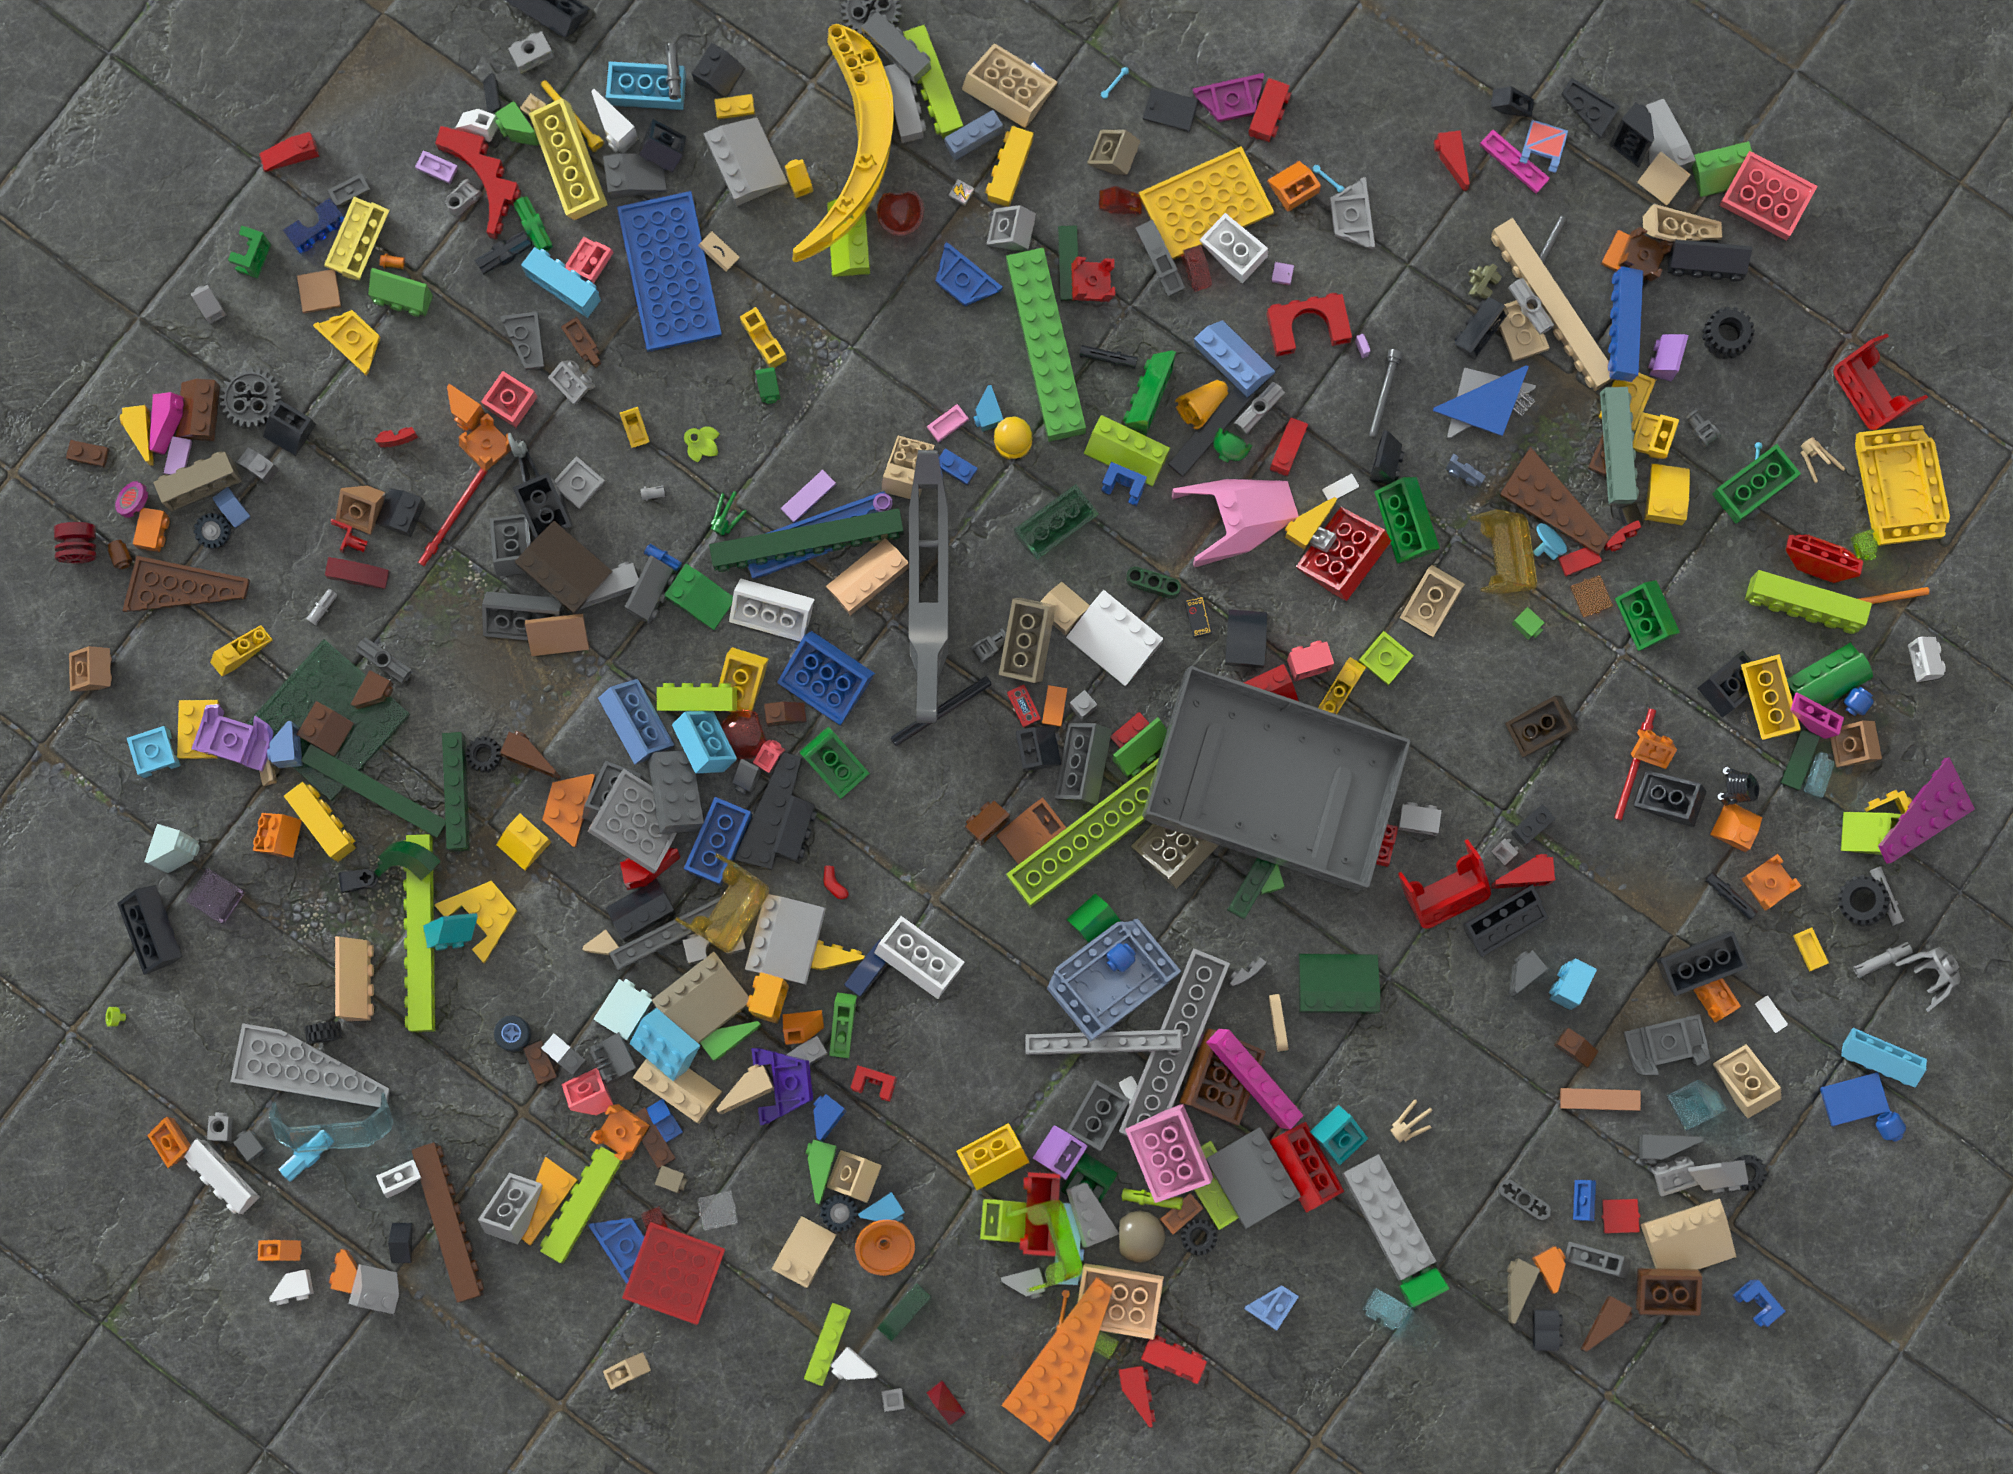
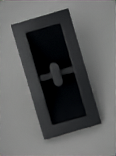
M392 1223L388 1240L391 1263H412L413 1223Z

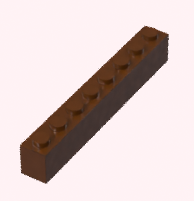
M433 1142L412 1149L456 1301L461 1303L482 1296V1291L485 1290L482 1279H478L476 1273L479 1271L476 1260L472 1259L470 1253L473 1252L470 1240H466L465 1233H467L465 1222L460 1220L459 1214L462 1212L459 1203H455L453 1195H456L453 1183L450 1184L448 1176H450L447 1164L444 1165L442 1157H444L443 1148L441 1145L438 1146V1143Z

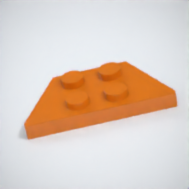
M594 774L553 782L542 820L573 847L577 846L584 820L582 818L584 805L594 784Z

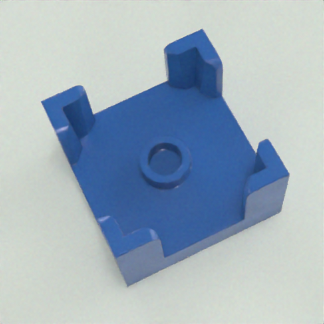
M1111 462L1103 479L1101 492L1110 495L1116 482L1123 486L1131 488L1129 492L1131 497L1128 502L1137 507L1146 487L1147 477Z
M1750 1280L1732 1295L1739 1303L1743 1300L1749 1302L1755 1297L1758 1305L1764 1308L1753 1318L1759 1327L1763 1325L1768 1327L1785 1312L1759 1280Z

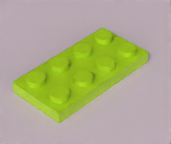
M1211 1141L1201 1146L1205 1158L1217 1152ZM1214 1175L1210 1184L1194 1189L1218 1230L1238 1219L1236 1212Z

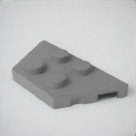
M1363 177L1354 185L1348 186L1341 193H1337L1330 198L1334 236L1369 249H1375L1366 177Z

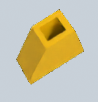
M795 159L790 161L788 165H785L787 178L795 198L813 192L803 159Z

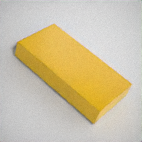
M1813 928L1793 935L1809 971L1829 964Z

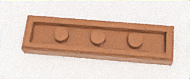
M1561 1088L1560 1109L1640 1111V1091Z

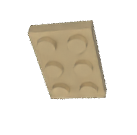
M1513 301L1504 304L1509 314L1499 328L1512 362L1548 351L1549 346L1545 335L1538 334L1528 317L1522 314L1518 302ZM1528 303L1527 307L1534 310L1533 304Z

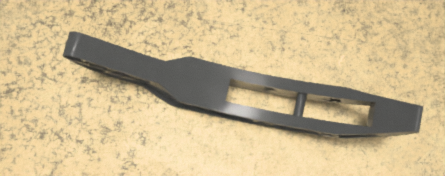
M918 450L909 506L910 656L918 675L917 723H937L938 678L948 656L949 639L948 501L938 450ZM919 489H938V540H920ZM920 548H938V603H920Z

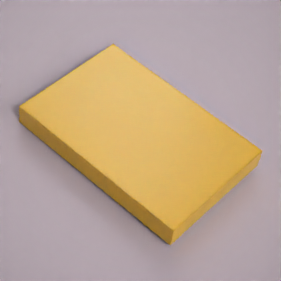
M1638 373V376L1632 382L1614 379L1611 386L1628 387V392L1631 394L1630 412L1633 414L1631 430L1634 432L1656 382V379Z

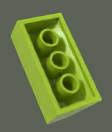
M837 199L827 203L828 212ZM866 211L846 235L830 246L833 277L870 274Z
M1101 415L1091 434L1084 454L1108 466L1113 462L1147 477L1146 484L1153 487L1170 453V447Z

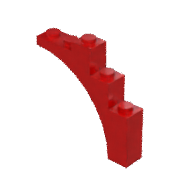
M440 126L435 142L438 150L452 154L464 161L482 180L489 201L487 234L489 238L497 240L498 234H501L503 230L502 221L503 217H506L508 214V205L514 206L513 203L521 196V190L516 182L500 179L504 175L505 167H503L500 159L484 156L487 154L488 144L483 136Z

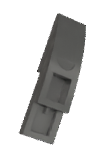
M1150 220L1136 227L1135 229L1167 296L1185 289L1173 259L1154 221Z

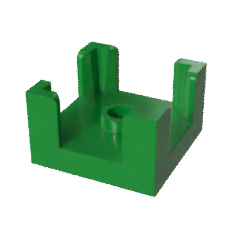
M241 226L239 234L248 238L247 245L249 249L246 256L231 252L228 261L238 266L235 268L236 272L258 279L271 243L263 232Z

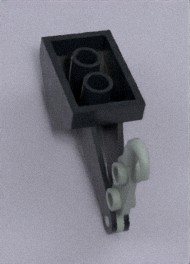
M508 433L509 444L514 456L519 458L523 483L514 486L513 490L535 539L553 521L563 529L572 526L565 501L550 472L540 475L525 440L518 439L514 441L512 434ZM525 455H527L537 476L533 479H530Z

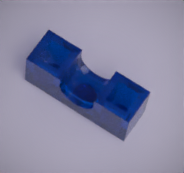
M330 198L314 208L319 215V221L315 226L305 227L298 219L283 230L299 253L310 250L314 243L324 240L333 230L340 229L344 217Z

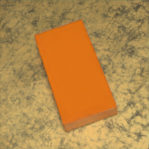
M1620 230L1617 231L1601 265L1616 272L1620 269L1618 263L1630 235Z
M1048 685L1042 724L1061 727L1067 688Z

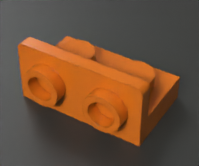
M1639 729L1637 734L1640 738L1631 752L1632 757L1666 769L1677 751L1673 740L1667 736H1657L1650 730L1643 731Z
M1723 978L1694 989L1698 999L1702 1002L1714 1022L1723 1019L1741 1007Z

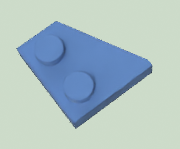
M1281 1285L1250 1303L1244 1309L1275 1330H1278L1299 1296Z

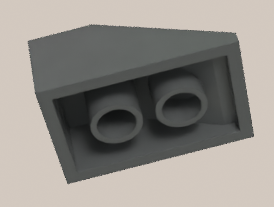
M621 153L603 156L610 199L667 191L664 169L658 164L643 159L639 154Z
M519 514L490 518L492 556L496 577L525 573L515 564V560L532 543L530 526L525 515Z
M605 761L584 805L582 818L593 822L623 769H626L638 778H641V774Z

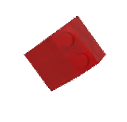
M1547 854L1536 855L1530 861L1491 884V889L1527 887L1531 884L1533 886H1548L1555 881L1553 857H1548Z

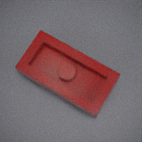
M1138 712L1112 734L1110 739L1120 749L1150 723Z

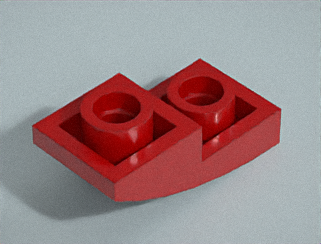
M411 426L401 429L397 435L392 430H385L378 434L375 441L379 447H393L413 441L418 436Z
M1639 520L1625 526L1614 534L1604 546V550L1611 549V552L1621 549L1622 545L1626 542L1625 536L1626 538H1631L1638 534L1637 532L1641 528Z
M1387 824L1376 861L1377 865L1389 867L1398 830L1397 826Z

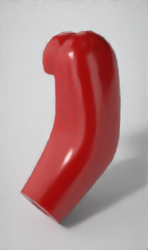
M825 866L824 886L837 899H846L849 894L848 890L837 882L834 866Z

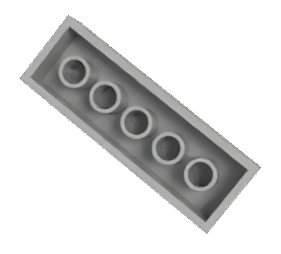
M1379 1154L1342 1173L1398 1280H1402L1436 1262Z

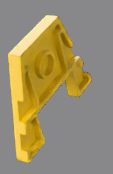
M492 881L435 904V907L443 916L453 915L462 906L469 914L477 913L476 923L487 934V937L472 950L483 963L488 960L490 953L496 947L498 940L517 912L515 907Z

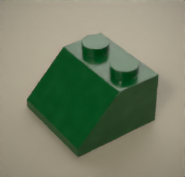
M1084 1152L1061 1192L1068 1195L1067 1189L1087 1183L1099 1203H1101L1118 1173Z

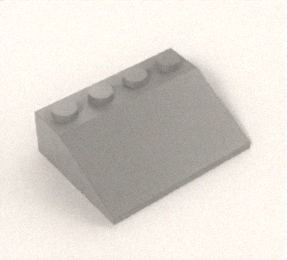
M757 117L722 125L704 133L706 143L736 206L788 184Z
M765 894L745 970L759 975L762 972L787 981L806 984L826 908L785 897Z

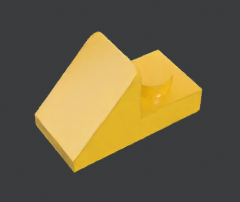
M638 407L620 412L631 448L649 443L650 441Z

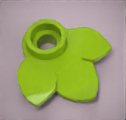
M703 427L700 430L696 428L687 430L684 434V441L688 445L687 453L689 457L695 462H699L702 455L716 456L718 449L713 440L719 436V432L711 427ZM692 434L697 436L696 441L691 440Z

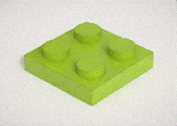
M1383 631L1359 659V662L1389 686L1414 655Z

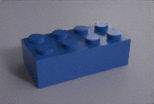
M715 797L684 870L722 886L753 816L752 813Z

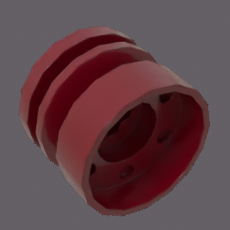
M66 522L55 525L54 540L60 542V544L54 547L56 551L55 560L71 564L96 560L97 554L94 552L96 545L89 543L96 539L95 525L85 522Z

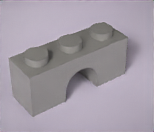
M736 924L725 926V930H708L706 935H688L687 939L683 940L688 964L700 963L708 957L707 951L709 946L717 942L725 946L727 955L747 951L742 928L736 926Z

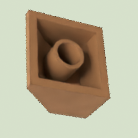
M88 646L69 653L70 691L101 690L111 686L110 648Z
M1860 721L1841 727L1839 735L1830 737L1837 768L1865 764L1882 759L1875 721Z

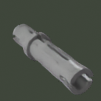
M1882 867L1870 870L1872 877L1876 880L1878 879L1889 893L1890 904L1887 913L1892 926L1904 922L1897 906L1899 903L1893 897Z
M1905 942L1893 949H1887L1886 952L1854 966L1853 969L1857 977L1861 978L1887 964L1896 963L1898 959L1913 953L1910 944Z

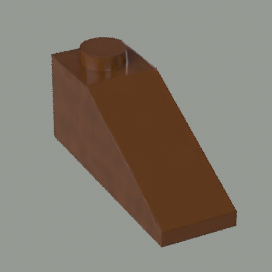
M1607 1296L1580 1350L1587 1352L1621 1328L1624 1323L1628 1324L1633 1314L1630 1312L1632 1307L1612 1296Z

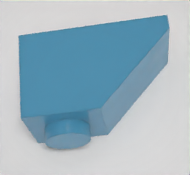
M991 385L987 386L976 408V416H973L976 427H980L982 432L996 428L998 423L1003 420Z
M891 1192L858 1215L860 1218L872 1221L895 1220L899 1222L904 1219L902 1215L905 1212Z

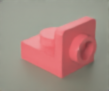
M768 740L762 745L753 763L770 773L785 749L781 747L779 742Z

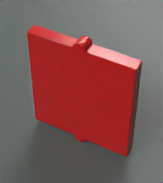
M1638 1199L1602 1200L1603 1215H1601V1218L1603 1219L1604 1233L1639 1232L1640 1214H1638Z

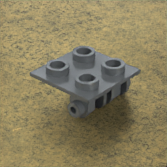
M620 1032L599 1044L589 1047L591 1050L589 1053L596 1060L594 1062L595 1065H599L597 1070L601 1069L602 1080H605L607 1084L636 1068Z

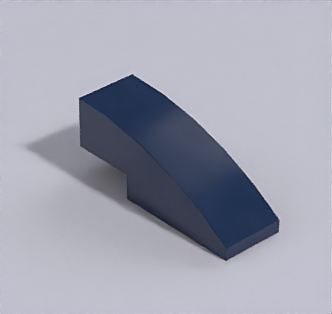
M881 939L869 951L844 984L845 987L860 998L887 964L885 960L875 954Z

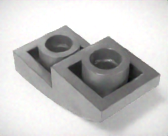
M1261 957L1258 961L1254 959L1247 968L1250 970L1249 973L1243 968L1240 971L1235 970L1229 978L1231 980L1229 986H1238L1252 978L1263 968L1266 961Z

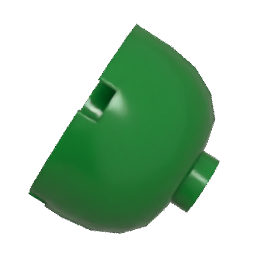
M1219 427L1213 441L1214 449L1220 454L1218 458L1227 463L1229 460L1236 462L1244 459L1253 447L1250 443L1246 446L1247 443L1244 442V439L1227 430L1223 433L1221 427Z

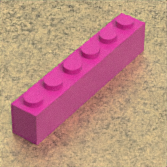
M1218 1029L1206 1042L1280 1128L1291 1130L1303 1117L1298 1108L1230 1030Z

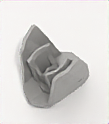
M1941 947L1928 952L1917 953L1895 963L1896 966H1900L1927 957V960L1914 967L1915 974L1924 968H1935L1940 976L1937 983L1932 985L1927 991L1928 993H1933L1941 987H1945L1932 998L1931 1005L1926 1009L1927 1012L1948 997L1952 989L1961 981L1957 961Z

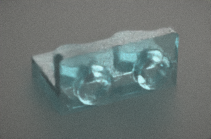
M1820 752L1815 756L1804 792L1820 798L1824 796L1835 763L1827 759L1828 754Z

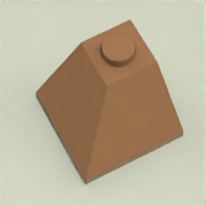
M370 486L341 488L335 520L371 534L383 506L385 492Z

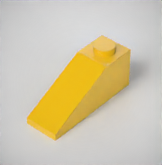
M145 405L122 408V414H120L121 425L124 426L144 460L150 466H153V451L149 450L150 410Z
M1333 497L1297 517L1294 522L1290 521L1285 529L1287 531L1285 538L1305 550L1313 535L1336 504L1337 498Z

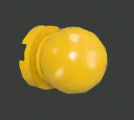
M1007 417L998 423L994 432V443L997 452L1002 457L1010 460L1023 458L1028 454L1032 447V431L1025 420L1019 417Z

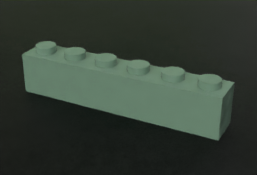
M1606 387L1600 392L1608 503L1632 504L1638 498L1639 489L1636 487L1635 480L1637 478V469L1634 468L1636 452L1633 449L1632 443L1634 441V431L1631 430V423L1633 421V414L1630 412L1631 394L1628 392V387Z

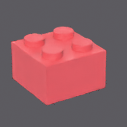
M502 371L481 403L485 409L517 428L537 399V395L534 390Z
M1320 640L1311 643V646L1307 648L1299 646L1292 649L1287 662L1294 682L1331 671L1334 661L1327 642L1322 643Z

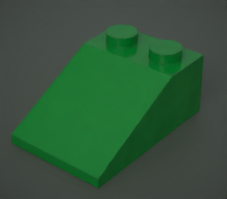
M688 564L684 565L664 594L666 600L714 631L732 606L733 601L732 595Z
M829 727L799 752L840 799L870 774Z

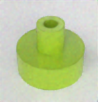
M108 1007L106 1011L107 1026L117 1027L120 1021H125L126 1014L120 1013L118 1007Z

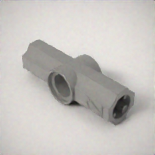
M1523 278L1518 279L1508 287L1520 305L1522 314L1528 317L1539 335L1544 334L1554 326L1541 306L1540 299L1533 294ZM1527 304H1533L1535 306V309H1529L1527 307Z
M1272 382L1234 422L1237 429L1246 435L1285 394L1283 389L1277 383ZM1256 405H1262L1264 407V410L1258 412L1255 410L1254 407Z

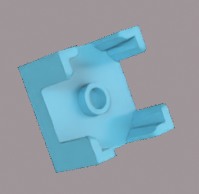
M165 726L127 738L137 775L142 778L152 776V773H150L152 771L165 767L173 769L180 766L179 759L174 755L171 746V732Z

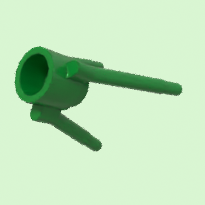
M736 491L732 493L722 515L719 516L725 496L724 493L721 494L714 519L711 522L712 527L710 529L722 536L725 533L729 534L747 512L743 510L728 525L729 521L725 517L737 494Z

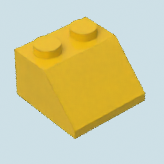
M519 814L505 829L496 845L526 871L551 844V841L523 815Z

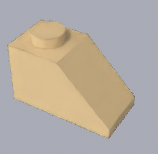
M642 1352L604 1370L603 1373L612 1390L651 1370Z

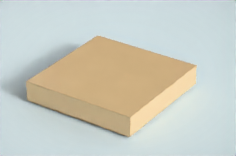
M1660 152L1637 183L1668 205L1691 174Z

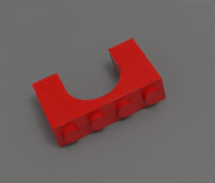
M1331 293L1323 298L1315 296L1303 302L1294 300L1287 305L1274 304L1267 309V318L1276 357L1295 353L1296 346L1292 332V323L1303 314H1315L1325 321L1332 346L1351 342L1352 334L1343 294Z

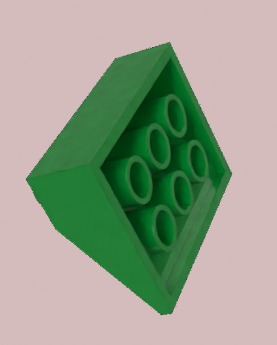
M1171 350L1153 354L1151 360L1147 359L1144 370H1146L1145 376H1140L1137 387H1139L1138 393L1133 394L1130 401L1132 408L1130 411H1126L1123 419L1126 422V427L1147 436L1173 371L1176 351Z

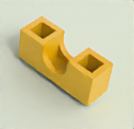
M756 307L740 316L742 325L769 368H775L787 361L786 354L776 338L774 339L765 320Z

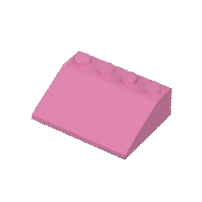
M1184 1104L1165 1110L1125 1129L1155 1203L1211 1183L1213 1175Z

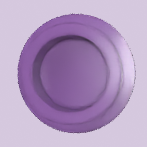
M878 494L873 500V506L878 512L890 510L892 508V499L887 494Z

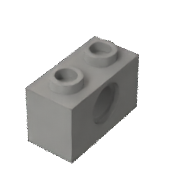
M542 31L533 33L527 39L517 41L508 48L521 74L554 57ZM528 49H535L531 54L526 53Z

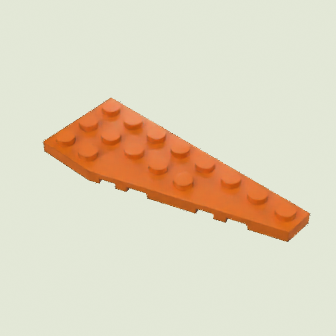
M1098 1276L1002 1404L1004 1408L1049 1442L1075 1408L1113 1288Z

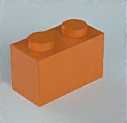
M142 508L133 545L138 549L160 552L161 547H164L165 529L169 527L170 519L164 511Z

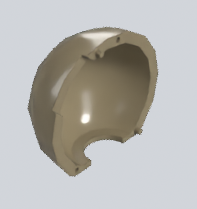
M1135 1211L1128 1213L1120 1219L1119 1244L1120 1254L1129 1261L1141 1263L1150 1261L1160 1253L1164 1247L1165 1232L1163 1225L1157 1217L1149 1212Z

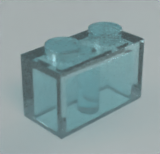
M1377 1288L1372 1290L1363 1307V1310L1366 1311V1316L1375 1321L1377 1318L1384 1321L1383 1325L1391 1330L1401 1328L1411 1309L1409 1306Z

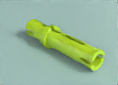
M1124 1188L1122 1193V1201L1136 1202L1142 1206L1148 1204L1181 1210L1183 1205V1197H1171L1155 1203L1152 1194L1144 1189L1137 1191Z

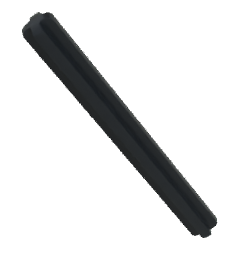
M987 676L983 677L938 706L937 720L992 685L990 679ZM916 720L891 736V740L895 746H898L932 723H917Z

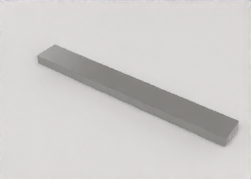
M1182 1030L1105 1032L1091 1042L1083 1033L1026 1034V1055L1183 1050Z

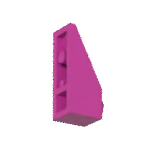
M172 392L153 394L150 451L162 455L166 453L182 417L184 397Z
M1795 693L1790 711L1809 731L1824 739L1840 734L1844 717L1799 693Z

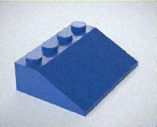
M811 631L803 636L777 683L837 724L842 725L868 687L875 673Z

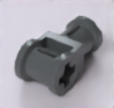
M1697 408L1689 413L1684 420L1688 421L1693 427L1692 433L1699 445L1706 449L1712 441L1720 439L1721 434L1717 427L1708 419L1705 421L1701 417Z
M1001 628L1000 632L993 637L987 636L970 647L980 658L979 662L981 664L989 661L999 652V648L1005 643L1006 632Z

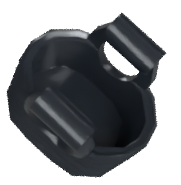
M1729 767L1723 769V773L1727 776V793L1718 794V799L1723 805L1728 806L1748 801L1754 802L1758 799L1759 782L1753 774L1740 772Z

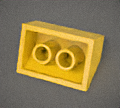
M1009 1123L956 1151L976 1190L1029 1163Z

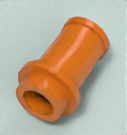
M386 253L381 255L380 266H383L384 269L387 267L404 269V257L388 256Z

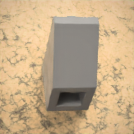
M208 285L200 286L194 290L195 292L191 293L197 306L210 324L227 315L219 299Z

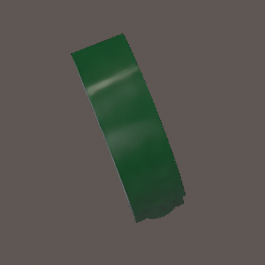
M398 841L390 844L378 856L380 860L376 864L379 867L374 873L380 877L388 868L398 865L409 869L422 881L441 861L431 851L419 844L409 841Z

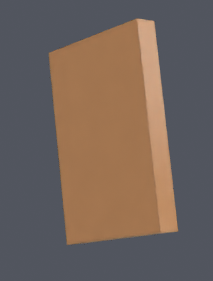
M583 614L525 620L531 656L589 650Z

